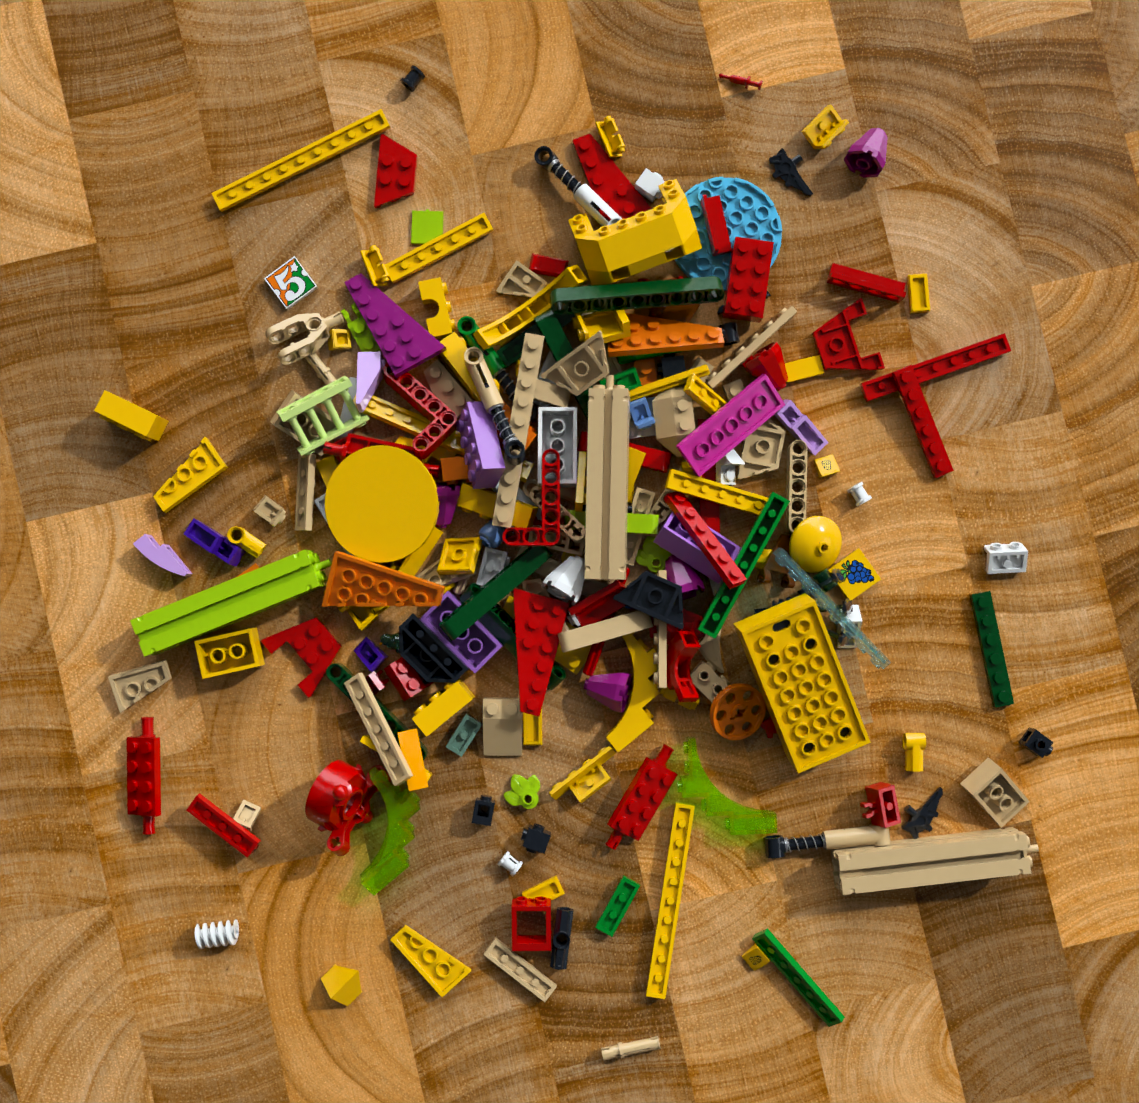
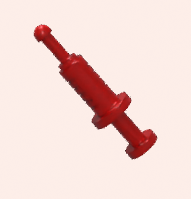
M719 74V78L729 79L731 83L744 85L745 89H748L749 85L758 87V90L762 88L763 81H751V76L745 78L733 74L731 76Z

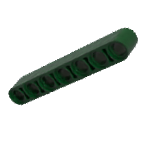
M551 309L534 318L542 336H545L544 340L556 363L573 351ZM589 388L578 396L574 395L587 421Z
M529 546L439 624V627L451 641L455 640L544 564L553 554L547 546Z
M472 583L460 595V602L463 604L481 586ZM497 603L478 620L517 659L515 620ZM555 660L547 686L549 690L555 689L566 678L565 671Z
M342 663L331 664L326 671L327 677L353 702L344 683L355 675ZM335 666L341 670L339 677L333 675L332 670ZM374 695L386 721L394 722L396 728L392 733L400 747L397 732L409 729ZM419 740L420 747L423 752L424 761V759L427 757L428 750L426 746Z

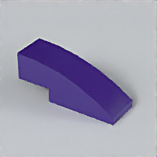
M193 518L184 532L185 536L208 552L215 554L226 563L235 567L246 552L238 545L230 542L228 538Z

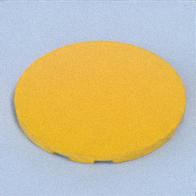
M377 445L365 447L346 457L333 472L325 494L326 519L336 540L354 556L371 562H392L411 555L428 540L434 530L439 513L437 487L432 475L413 454L392 446Z

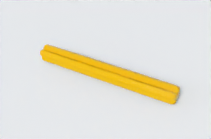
M705 364L629 390L630 402L684 384L691 374H695L698 378L710 375L709 368Z

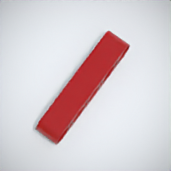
M581 432L577 451L587 452L588 432ZM629 443V447L646 453L641 467L655 471L659 470V472L663 473L668 472L671 453Z

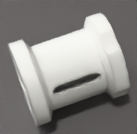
M863 482L847 490L854 497L856 506L872 498L863 488Z
M507 851L497 865L503 866L513 877L523 862H518Z

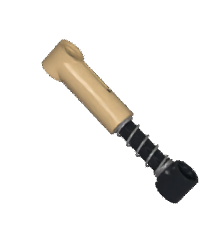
M470 347L464 352L465 366L471 375L486 412L493 416L492 421L496 423V429L500 432L499 436L503 439L506 460L511 465H520L525 460V447L515 437V433L513 434L511 430L512 426L507 421L509 418H506L505 410L502 409L505 404L483 357V352L478 347ZM478 358V361L471 362L470 359ZM479 371L481 372L485 383H483ZM513 450L520 451L516 456L510 454Z
M873 824L863 827L822 831V834L817 836L810 834L808 837H791V839L783 838L782 835L764 837L766 858H781L786 853H791V850H809V848L817 849V847H823L825 850L891 844L889 827L883 828Z

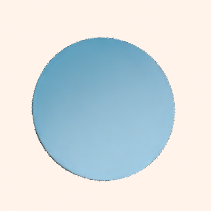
M715 177L698 185L696 184L685 193L697 227L702 249L674 260L681 271L689 278L719 277L723 290L726 291L731 253L712 256L700 202L702 195L706 194L707 198L720 195L731 248L735 237L774 242L770 268L776 260L781 247L782 224L774 203L759 187L740 178Z

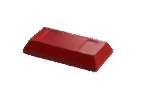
M532 253L529 269L536 274L557 278L568 268L569 261Z

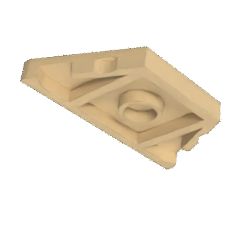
M601 330L540 376L551 380L561 388L568 389L569 392L576 396L609 373Z
M768 419L744 439L741 459L745 465H739L737 479L740 480L779 469L786 431L774 424L771 419Z

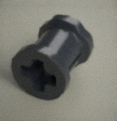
M412 65L410 67L411 71L400 81L408 90L414 92L415 86L421 79L425 78V75L420 69Z

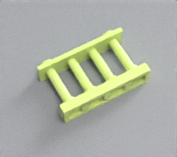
M343 376L276 411L282 422L287 421L291 424L301 443V446L296 448L301 456L313 453L315 448L325 444L326 441L328 442L355 427L360 428L364 426L366 421L370 419L367 414H359L348 392L349 387L353 386L348 377ZM336 394L342 396L353 417L342 423L331 402V397ZM319 403L325 405L336 426L325 432L314 411V406ZM302 412L307 413L319 435L311 441H308L296 419L297 415Z

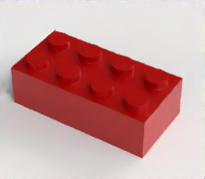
M735 237L732 244L722 318L761 322L764 314L774 242Z

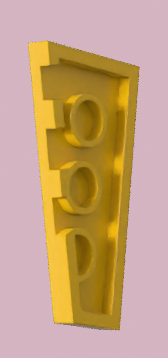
M204 437L200 441L201 444L198 448L189 454L190 457L186 462L176 469L177 472L173 477L169 478L153 496L163 512L167 513L228 468L208 438Z
M404 925L390 939L441 997L445 996L471 972V969L407 925Z

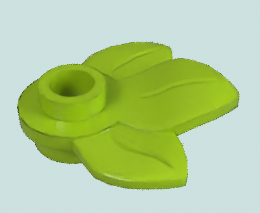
M648 536L644 541L643 549L638 550L635 560L639 565L647 566L651 572L657 573L658 570L665 569V561L671 556V553L654 543V537ZM655 560L660 561L658 566L653 565Z
M514 774L511 778L512 790L504 793L506 801L513 806L521 805L526 809H533L539 802L537 794L540 789L539 779L536 775H532L527 780L521 775ZM530 795L532 800L530 803H527L526 797Z

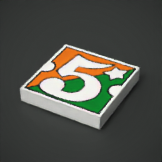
M295 256L264 278L287 310L318 288Z

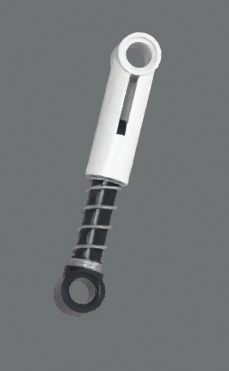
M541 146L535 151V161L546 171L554 173L555 178L560 179L561 184L566 185L567 190L573 192V198L601 226H609L622 219L587 184H580L581 181L578 182L575 179V175L572 176L569 170H566L563 164H560V160L549 147ZM549 154V159L543 162L544 155ZM600 209L611 218L609 222L598 212Z

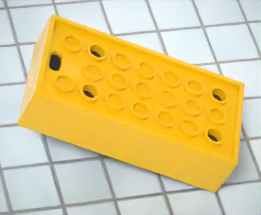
M804 593L733 623L788 761L798 774L871 743L821 613L813 598Z

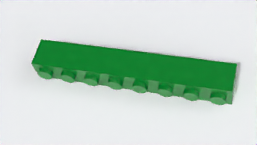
M774 492L766 500L734 560L747 580L790 502ZM723 581L697 630L716 639L745 583L729 589Z

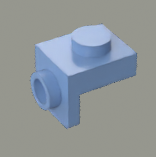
M642 397L630 402V415L635 427L642 430L651 427L655 420L652 417L647 399Z

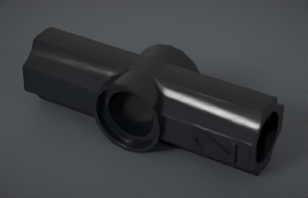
M557 907L550 967L557 970L567 969L574 909L569 907ZM563 934L567 939L564 942H560L557 940V936Z

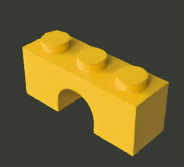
M441 277L420 281L418 284L423 304L433 303L439 306L438 314L433 318L426 319L428 331L437 340L444 339L453 331H456L454 319L450 320L449 315L452 312L451 303L446 301L445 294H448L447 284L442 282Z

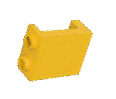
M624 310L601 311L581 316L580 313H575V317L572 318L574 329H578L579 340L583 342L600 330L604 343L631 336L630 321Z

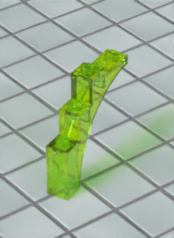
M694 736L686 737V742H683V753H687V761H684V773H688V775H680V781H677V792H681L682 798L704 797V799H701V811H704L706 816H728V818H725V830H728L730 835L777 833V814L773 810H758L743 806L728 798L713 785L701 765L697 752L696 738Z
M376 767L369 771V775L386 804L387 828L378 854L372 863L360 874L361 884L373 896L410 866L409 854L403 847L415 838V827L408 819L421 809L419 804L420 798L415 792L411 793L407 788L401 791L398 786H394V784L389 782V777L383 770L379 771Z

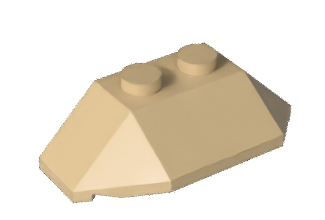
M686 383L659 392L652 401L656 440L676 457H683L676 445L695 430L692 398L683 391Z

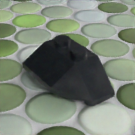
M414 613L399 626L400 655L427 682L455 683L469 669Z

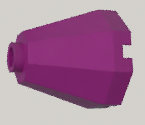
M871 128L851 145L844 158V162L853 173L856 170L862 172L859 176L863 178L878 177L886 163L888 137L884 130L881 128Z
M435 483L439 502L436 528H446L447 524H451L460 495L461 484H457L454 487V484Z
M675 555L669 556L668 560L665 561L667 580L682 586V600L697 596L696 591H700V594L703 593L705 590L703 581L692 566Z
M623 672L593 675L589 679L586 678L584 690H587L588 696L611 710L624 712L629 695H627L628 689H631L632 674Z

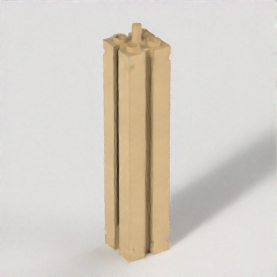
M606 375V388L605 385H593V388H589L584 579L626 580L630 392L624 385H614V375Z
M1007 827L1005 829L999 828L920 837L917 839L890 841L891 844L885 846L868 845L830 850L834 867L835 887L840 890L842 895H848L851 893L857 894L1014 876L1020 873L1031 874L1033 862L1031 856L1027 855V853L1039 852V847L1037 844L1030 845V840L1026 833L1018 831L1014 827Z

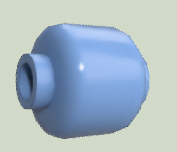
M489 520L479 530L482 544L489 549L497 548L502 543V535L506 529L493 526V520Z

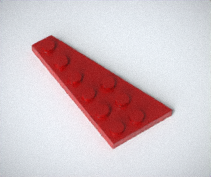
M590 133L572 140L589 187L622 219H627L639 212H646L652 209ZM599 210V213L609 222L611 218L604 211Z
M514 588L520 712L540 717L559 644L557 634L562 632L569 603Z

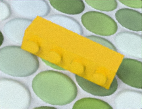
M453 332L440 341L447 350L439 355L474 400L481 401L471 375L465 366L464 352L468 349L466 347L467 343L462 336L458 337ZM478 358L470 359L471 362H476L478 360ZM479 371V374H480V376H481V379H482L483 383H485V381H484V379H483V376H482L481 372ZM494 378V382L500 393L501 386L498 383V381Z
M462 483L457 506L462 507L461 510L464 512H477L481 518H493L497 492L486 488L473 489L472 483ZM516 500L512 526L514 528H532L538 507Z

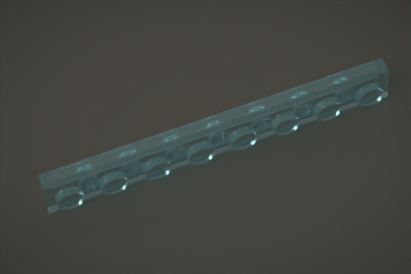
M777 548L773 552L776 556L775 561L781 567L785 566L789 570L788 574L793 580L801 582L803 585L801 588L809 596L812 594L817 599V605L822 610L826 609L830 613L829 618L835 624L839 623L844 628L842 631L848 638L851 639L853 637L858 643L856 645L858 649L864 654L867 652L872 657L870 661L878 669L880 667L885 669L891 664L889 659L783 548Z

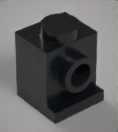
M1030 727L1018 742L1041 758L1044 755H1050L1053 750L1051 746L1053 741L1038 730Z
M481 795L480 798H476L472 823L491 826L495 807V800H492V796ZM481 806H487L488 811L483 812Z

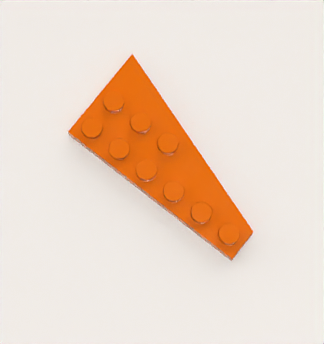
M626 313L630 321L631 336L607 343L608 357L724 348L722 328Z
M336 551L321 607L440 606L445 586Z

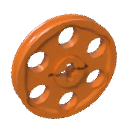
M736 683L725 687L717 694L711 704L710 722L717 733L728 740H742L749 737L760 727L765 717L766 705L763 696L754 687L745 683ZM751 691L750 697L743 699L744 693ZM733 693V699L726 702V696ZM755 705H759L758 711L751 713L752 708ZM724 710L723 717L717 719V713ZM749 722L748 729L742 730L743 724ZM732 724V730L725 733V727Z

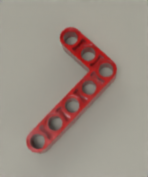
M387 363L383 369L385 382L431 422L412 442L413 455L418 459H425L455 432L457 416L408 372L397 378L395 375H389L393 371ZM421 396L424 397V399L419 400L417 399V397ZM433 408L438 409V411L432 412L430 410ZM445 421H451V422H453V423H451V424H446V423H444V422H445ZM437 433L439 436L433 437L431 434ZM418 446H425L426 448L421 450V449H418L417 447H418Z
M547 449L542 455V528H507L502 535L503 542L507 546L550 547L556 545L559 541L560 456L554 449ZM553 454L556 457V461L552 464L547 463L545 460L546 455ZM550 473L554 474L556 481L548 483L545 480V476ZM546 494H555L556 501L548 503L545 500ZM549 512L556 515V520L552 523L547 522L545 519V515ZM514 532L517 535L516 541L508 542L505 538L506 534ZM528 532L536 534L537 539L534 542H528L525 539V535ZM546 533H555L556 540L551 543L546 541Z

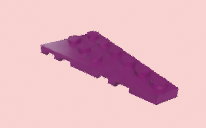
M360 273L344 282L396 378L447 350L442 343L379 288L373 286L372 282Z

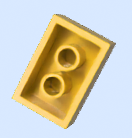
M104 390L94 410L100 414L99 418L150 442L152 439L160 440L169 422Z
M249 628L194 641L202 679L265 665L257 628Z
M461 679L455 683H448L444 687L446 690L444 693L437 692L429 699L431 703L428 706L424 703L413 712L416 716L412 720L426 737L475 697Z

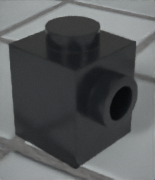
M665 354L660 359V363H657L658 375H661L662 379L686 371L684 355Z
M529 824L528 829L524 828L520 840H523V847H526V851L545 854L551 832L544 830L545 827L540 824Z

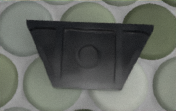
M644 571L636 580L628 584L625 589L613 598L615 601L680 630L684 628L682 586L653 573Z

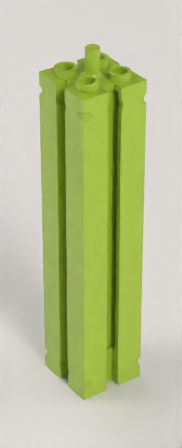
M305 549L297 554L290 555L144 614L141 617L134 618L130 622L135 635L139 637V645L144 657L158 655L326 587L328 579L325 572L321 570L330 567L332 563L330 559L320 562L317 553Z

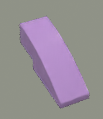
M784 399L785 406L776 412L774 416L797 440L804 441L807 445V450L815 456L829 442L791 400Z
M144 534L133 543L144 556L158 566L182 576L192 575V572L170 545L162 544L160 546L152 535Z

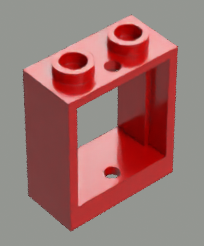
M520 896L512 899V951H551V898L544 896L536 898ZM517 911H546V935H517Z

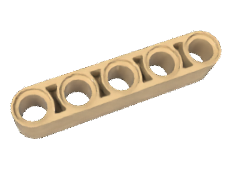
M795 440L787 448L786 499L790 502L786 508L785 527L790 534L794 531L791 527L794 520L800 523L806 519L808 448L802 440ZM794 445H799L801 447L800 454L794 453ZM793 464L800 465V473L793 471ZM793 483L800 485V492L793 491ZM794 501L800 504L798 512L792 509Z
M635 611L561 632L557 635L562 652H567L653 627V623L649 615Z

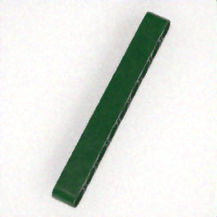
M716 276L568 287L552 290L550 293V304L552 312L558 315L703 304L721 301L724 298V290L721 279Z

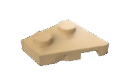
M516 260L496 291L502 294L532 298L544 289L548 282Z

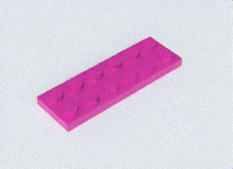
M761 374L679 442L676 447L695 475L700 477L784 407L785 403L767 375Z

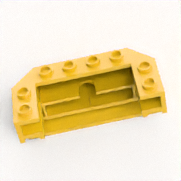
M677 179L667 180L663 184L658 185L663 196V205H657L654 209L639 212L627 219H620L617 223L602 226L598 230L593 231L586 213L575 215L568 220L592 286L616 282L702 249L687 198Z

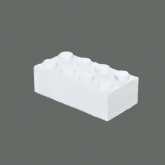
M538 407V486H542V455L547 449H554L560 456V487L576 488L577 407ZM548 454L545 460L547 463L552 464L556 461V457L553 454ZM551 473L547 474L545 480L548 483H554L556 476Z

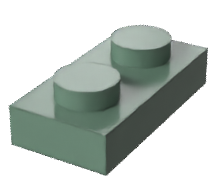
M466 713L447 743L446 748L462 757L483 723Z

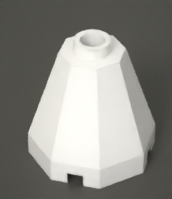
M577 555L575 557L570 556L547 575L541 586L544 588L547 585L549 587L547 591L551 595L564 602L571 600V605H575L581 596L584 583L585 560Z

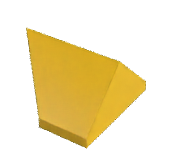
M352 606L347 612L359 629L366 630L390 606Z
M334 964L321 977L330 998L346 1006H349L362 993L358 970Z

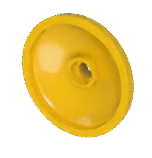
M823 516L806 518L797 525L790 538L789 553L792 561L798 568L809 573L824 571L835 562L842 546L841 532L838 526L829 518Z

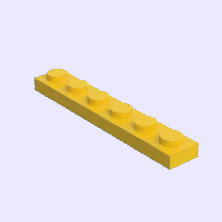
M482 213L385 264V267L394 284L494 230L486 214Z
M674 469L669 470L665 485L666 489L757 516L768 497Z

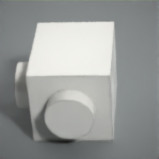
M646 168L635 183V189L653 202L655 198L659 199L662 196L658 185L663 184L665 181L660 174L652 173Z

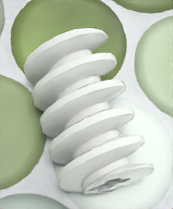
M237 919L234 920L232 926L230 921L227 920L225 926H223L222 921H219L218 927L215 926L214 922H211L210 928H208L207 923L203 924L202 929H200L199 924L195 927V940L199 949H204L205 946L211 948L213 945L219 947L221 944L222 946H227L228 944L235 945L238 940L239 924Z

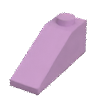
M381 351L358 352L356 405L359 412H364L383 379L386 359L382 358Z

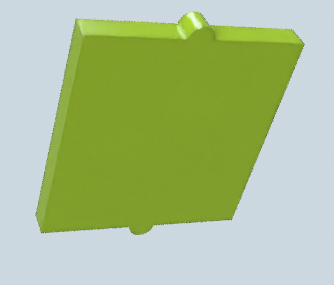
M429 209L426 211L412 210L411 244H425L442 235L444 212L430 211Z

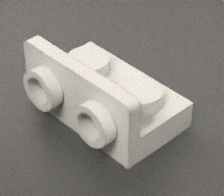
M1011 542L1010 544L992 543L991 545H984V550L987 553L985 569L987 574L1026 572L1028 550L1023 544Z

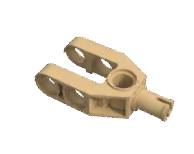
M339 311L327 318H321L319 313L297 314L271 326L266 330L265 335L270 344L274 345L302 332H308L307 338L297 343H291L290 346L278 353L280 362L283 365H289L317 352L330 338V329L344 323V319Z

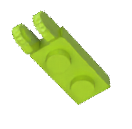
M356 304L351 305L352 310L358 317L354 321H351L350 315L345 309L341 310L348 323L347 326L361 351H381Z

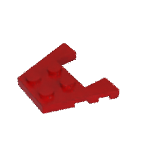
M859 298L812 333L823 369H885L880 352L860 357L851 330L850 320L867 315L862 298Z
M318 617L261 640L262 644L271 654L288 642L308 665L312 673L298 684L308 698L314 694L328 666L332 664L342 647Z

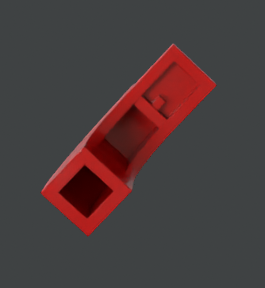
M678 631L667 649V686L669 690H675L679 702H696L699 698L690 675L692 658L701 648L694 631Z

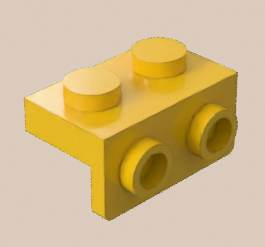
M827 105L801 132L813 149H826L832 144V140L845 131V127L849 122L847 119L842 120L832 105Z

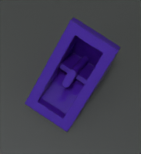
M365 637L354 650L371 672L376 671L389 657L368 637Z

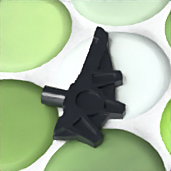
M781 148L777 155L769 158V163L774 164L775 172L772 174L774 179L780 177L786 182V187L793 186L802 191L806 196L813 195L796 169V165L803 161L799 154L791 159L787 156L785 150Z
M941 787L918 810H915L910 805L905 807L904 811L910 817L903 824L902 829L910 832L914 839L919 838V832L924 830L932 831L933 828L930 823L933 817H938L936 810L939 799L943 795Z

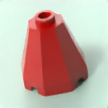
M772 342L756 351L757 354L749 356L742 363L744 369L756 379L761 374H766L776 391L786 386L788 375L782 350L777 342Z

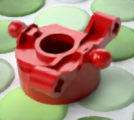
M336 760L326 766L314 781L306 800L305 814L310 821L319 825V831H332L327 840V847L335 855L344 856L349 852L350 832L355 824H367L372 821L373 813L370 810L369 801L374 793L388 786L391 781L387 770L383 766H373L365 776L361 765L357 764L354 767L342 760Z

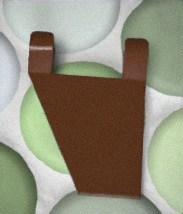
M780 535L757 576L758 582L770 583V571L785 574L781 581L783 588H794L795 580L793 574L795 564L789 553L791 536Z

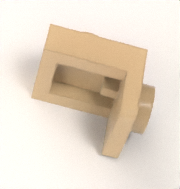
M266 495L253 509L255 513L267 520L273 527L281 524L286 516L284 515L286 513L284 508Z

